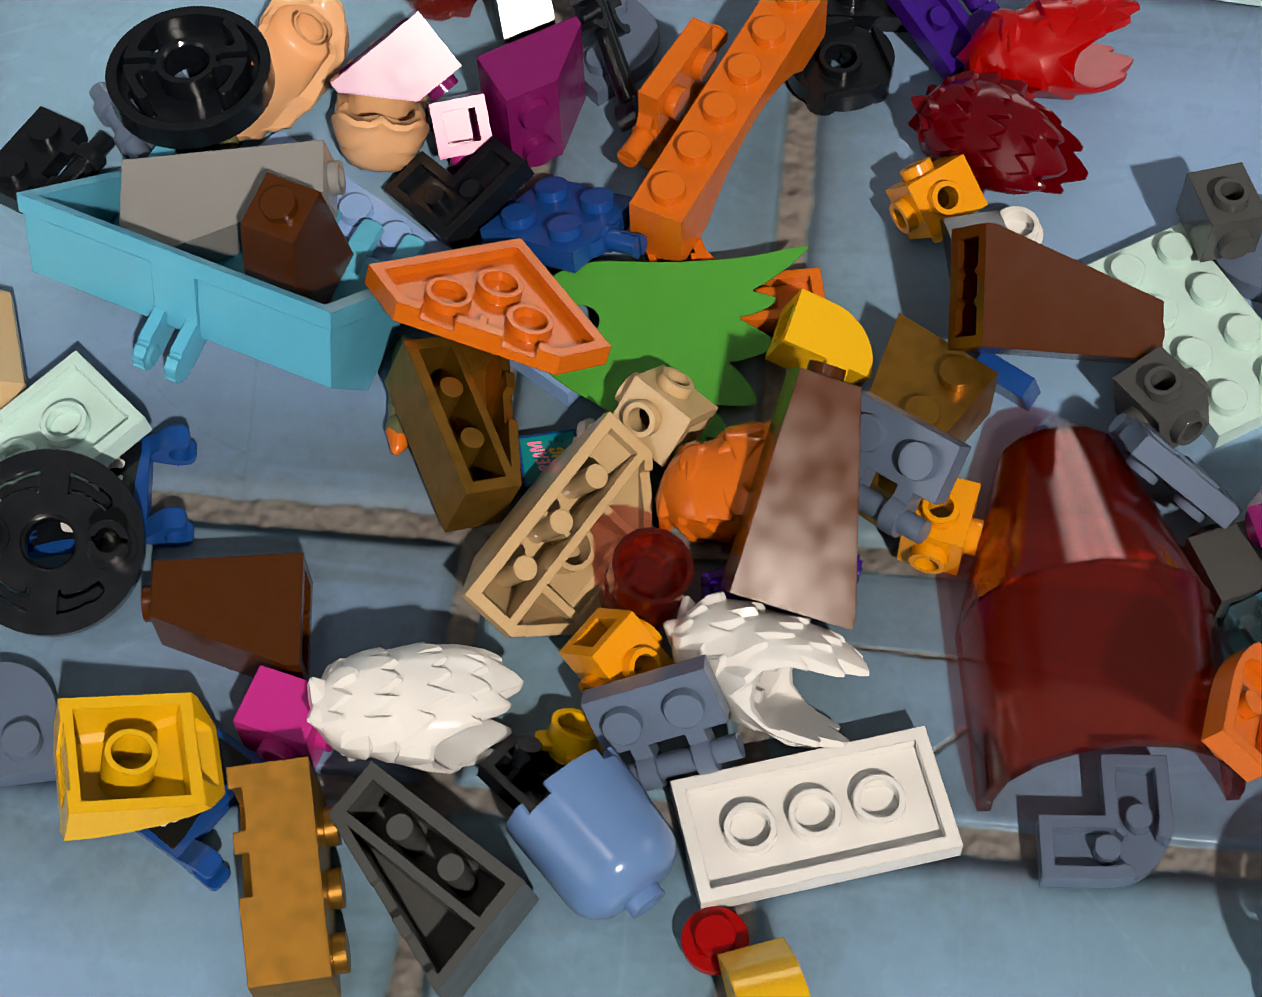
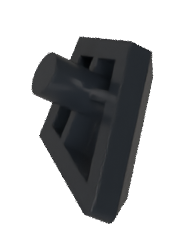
M512 733L480 763L477 776L513 810L523 803L531 813L540 802L550 795L543 782L565 765L554 761L548 751H542V743L536 737L531 735L518 736Z

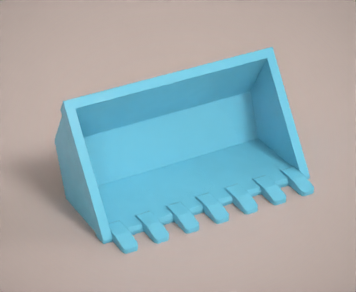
M155 146L148 157L175 155L178 152L176 149ZM121 170L16 193L19 212L24 213L32 272L147 316L148 319L138 336V341L135 343L131 355L133 366L145 371L151 370L153 366L155 367L175 328L179 329L180 332L170 349V354L167 356L163 368L165 379L180 384V382L183 383L184 379H187L191 368L194 367L204 345L209 340L331 389L368 391L401 324L390 318L365 285L368 264L384 262L371 257L384 232L383 226L373 220H362L350 238L348 244L354 255L331 298L335 301L324 305L245 275L243 252L214 263L119 227ZM337 208L338 217L335 218L337 224L342 217L339 208ZM406 235L390 260L423 255L426 249L425 241L414 235Z

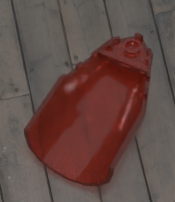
M1049 415L1041 419L1007 446L997 461L983 518L985 522L976 555L973 559L956 629L955 641L977 812L990 811L994 799L1009 781L1039 765L1083 752L1141 746L1181 748L1215 757L1210 749L1201 741L1212 683L1219 667L1225 661L1211 591L1142 481L1126 463L1125 460L1127 458L1118 443L1108 433L1058 415ZM1215 757L1219 761L1226 801L1240 800L1245 791L1246 781L1224 761Z

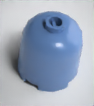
M613 747L607 748L602 756L596 749H593L565 765L543 782V785L550 792L549 796L540 802L531 813L523 803L520 804L506 823V831L565 904L579 916L591 920L611 919L627 910L632 918L635 919L650 910L665 895V891L659 884L672 869L677 853L676 838L667 821Z

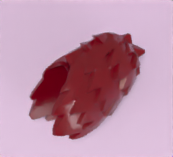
M966 71L946 77L940 85H928L926 95L911 97V102L917 113L908 122V125L917 133L921 151L926 157L929 156L932 162L939 158L964 154L983 194L985 191L1013 195L1029 194L1030 192L1062 194L1064 189L1060 184L1086 180L1089 174L1081 160L1074 153L1080 152L1084 148L1080 140L1060 125L1062 120L1053 111L1025 96L1028 83L1022 80L1003 79L997 72L979 74L974 71Z

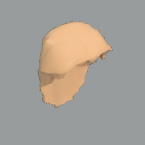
M271 0L259 20L258 29L269 46L275 71L274 92L263 114L250 127L236 135L239 141L245 139L259 140L270 131L278 132L283 128L289 130L301 116L313 108L331 86L330 78L340 71L349 48V29L343 3L340 0Z
M337 93L335 113L331 116V121L339 148L343 156L349 161V164L361 170L372 172L402 171L416 157L430 132L431 126L428 124L426 104L428 96L426 95L416 102Z

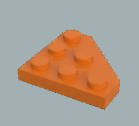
M521 238L368 264L365 285L393 321L554 375L601 366L607 362L611 345Z

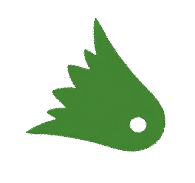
M808 246L720 260L684 262L594 261L585 264L576 273L562 270L553 277L577 306H588L596 311L599 316V326L597 329L611 345V349L605 365L559 375L549 374L568 389L606 411H610L612 414L619 404L615 400V395L622 383L634 372L643 373L661 365L672 367L685 373L694 382V389L715 405H755L757 397L754 390L730 362L746 360L767 352L772 338L740 318L758 313L776 302V297L754 292L753 290L767 283L791 266L804 254ZM717 412L700 437V442L707 441L706 437L717 438V435L727 427Z

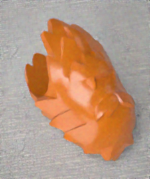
M772 419L764 423L754 421L726 427L715 439L703 442L695 440L679 447V453L672 458L665 469L654 497L661 534L665 535L675 528L691 542L703 543L705 539L718 542H734Z

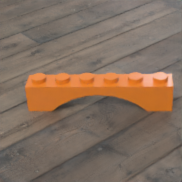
M828 0L759 1L629 202L630 232L646 236L647 247L645 252L670 262L686 261L708 225L729 169L757 116L770 97L787 79L804 70L824 38Z

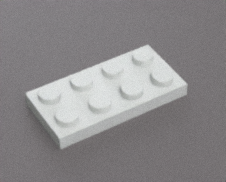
M925 726L851 741L844 748H819L722 769L710 774H699L670 781V792L700 909L712 906L727 908L961 855L963 848L959 830Z

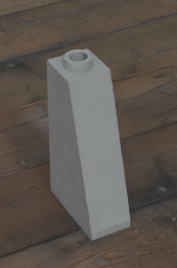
M324 140L121 160L119 227L215 263L243 252L240 223L267 172L320 191L334 218L338 217L337 195H344L346 190L343 164L340 160L334 161Z

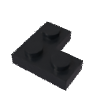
M492 136L454 175L421 151L383 190L396 205L453 250L461 248L535 173L523 158Z

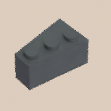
M372 761L328 813L366 879L375 889L390 914L398 932L407 942L425 972L427 980L435 993L440 997H463L539 901L538 897L521 877Z

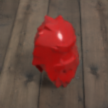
M1034 0L1027 4L1026 7L1016 10L999 8L993 10L990 17L974 31L970 42L957 55V58L966 66L965 72L974 71L979 74L997 72L1003 79L1022 80L1028 83L1025 96L1032 100L1036 97L1072 100L1076 95L1103 92L1115 88L1125 81L1127 77L1125 72L1129 70L1134 59L1127 55L1113 53L1114 47L1093 44V42L1106 36V33L1113 32L1130 24V15L1139 11L1140 5L1135 0Z

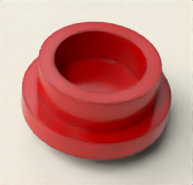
M712 906L698 910L688 918L681 933V948L685 959L694 969L707 975H722L717 954L749 946V933L744 921L735 912L723 907Z

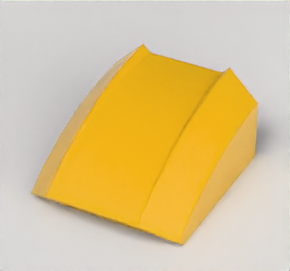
M186 692L58 698L53 726V762L55 765L60 833L64 841L99 838L161 826L209 810L226 794L217 728L195 694Z

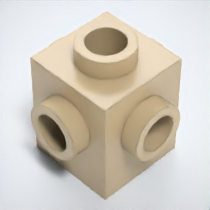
M665 365L643 373L634 372L622 383L615 395V400L619 404L613 413L621 423L653 452V460L662 467L668 465L672 458L679 453L680 446L687 442L699 441L718 410L715 404L694 389L695 384L689 376L678 369L666 367Z

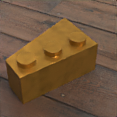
M899 313L869 392L965 443L990 414L999 373L963 351L948 350L947 341ZM876 472L869 488L890 499L898 484ZM861 511L858 512V515L877 527V520Z
M441 336L403 341L384 382L444 532L499 523L522 485L518 420H513L512 408L515 374L510 372L509 359Z
M308 756L226 767L228 789L233 790L240 805L241 832H234L232 834L234 854L242 855L244 898L239 899L247 985L253 997H342L340 974L351 973V954L347 932L337 933L335 910L346 908L347 901L342 868L332 869L331 847L342 845V837L328 816V813L334 806L327 807Z

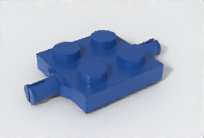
M546 176L537 181L535 186L517 200L507 201L490 218L492 220L480 228L482 244L521 238L543 265L576 273L591 259L605 252L611 253L614 251L639 259L640 255L643 256L646 251L647 238L644 234L625 231L630 227L629 202L633 197L614 193L608 188H593L569 182L565 178L558 176Z

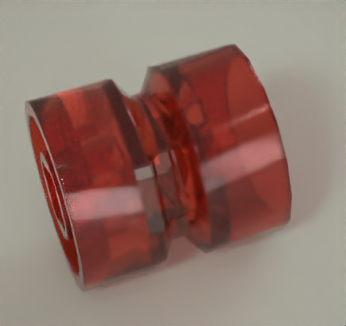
M655 527L636 529L625 535L614 549L609 566L601 582L599 592L601 608L631 610L639 619L648 622L657 631L664 628L663 624L667 620H671L676 614L682 597L685 596L692 582L694 564L691 552L682 539L668 530Z

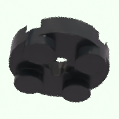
M845 16L827 17L825 36L802 72L794 74L787 80L797 96L806 101L809 111L816 115L827 116L834 112L859 110L871 104L880 103L887 98L894 71V49L888 37L873 25H871V32L864 28L856 27L854 18ZM834 59H840L844 65L851 64V66L835 68L831 66V62Z

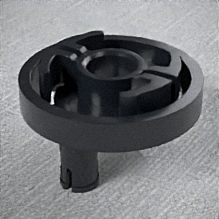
M188 6L158 13L130 29L118 41L109 56L105 71V82L115 114L130 133L147 143L164 148L180 149L181 154L215 151L213 145L231 139L250 127L263 114L272 98L275 87V71L266 39L249 20L221 8ZM187 69L189 78L174 77L179 72ZM130 99H133L134 103L139 108L140 112H138L137 109L133 106Z
M38 449L22 452L0 462V486L30 473L41 471V474L24 478L14 484H7L0 489V499L2 500L0 502V581L23 593H26L29 589V594L27 596L19 595L0 583V597L27 610V612L10 606L0 598V624L16 632L37 637H62L81 633L97 626L112 616L122 607L134 591L141 577L146 558L147 538L143 517L138 504L123 481L100 462L83 454L61 449ZM71 473L78 475L82 478H85L98 488L106 491L111 496L112 501L104 492L96 490L94 487L80 479L71 477ZM56 521L64 523L72 529L76 541L75 549L70 559L64 564L53 568H46L35 564L28 552V540L31 533L39 525L46 522ZM98 582H100L104 586V590L99 586H96L92 590L82 595L68 599H64L63 595L68 596L82 592L97 584Z

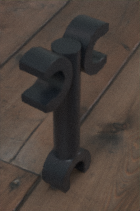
M568 0L570 7L577 8L583 16L585 24L581 25L582 36L589 37L594 34L596 36L618 101L615 106V118L621 132H626L636 124L639 107L638 92L619 39L631 31L628 24L620 21L615 10L616 7L622 5L621 0Z

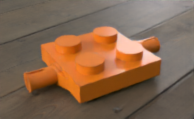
M693 17L638 91L639 111L637 122L632 128V134L617 152V158L623 165L635 168L640 161L641 166L651 170L710 79L716 63L717 53L728 41V33L723 27L709 24Z

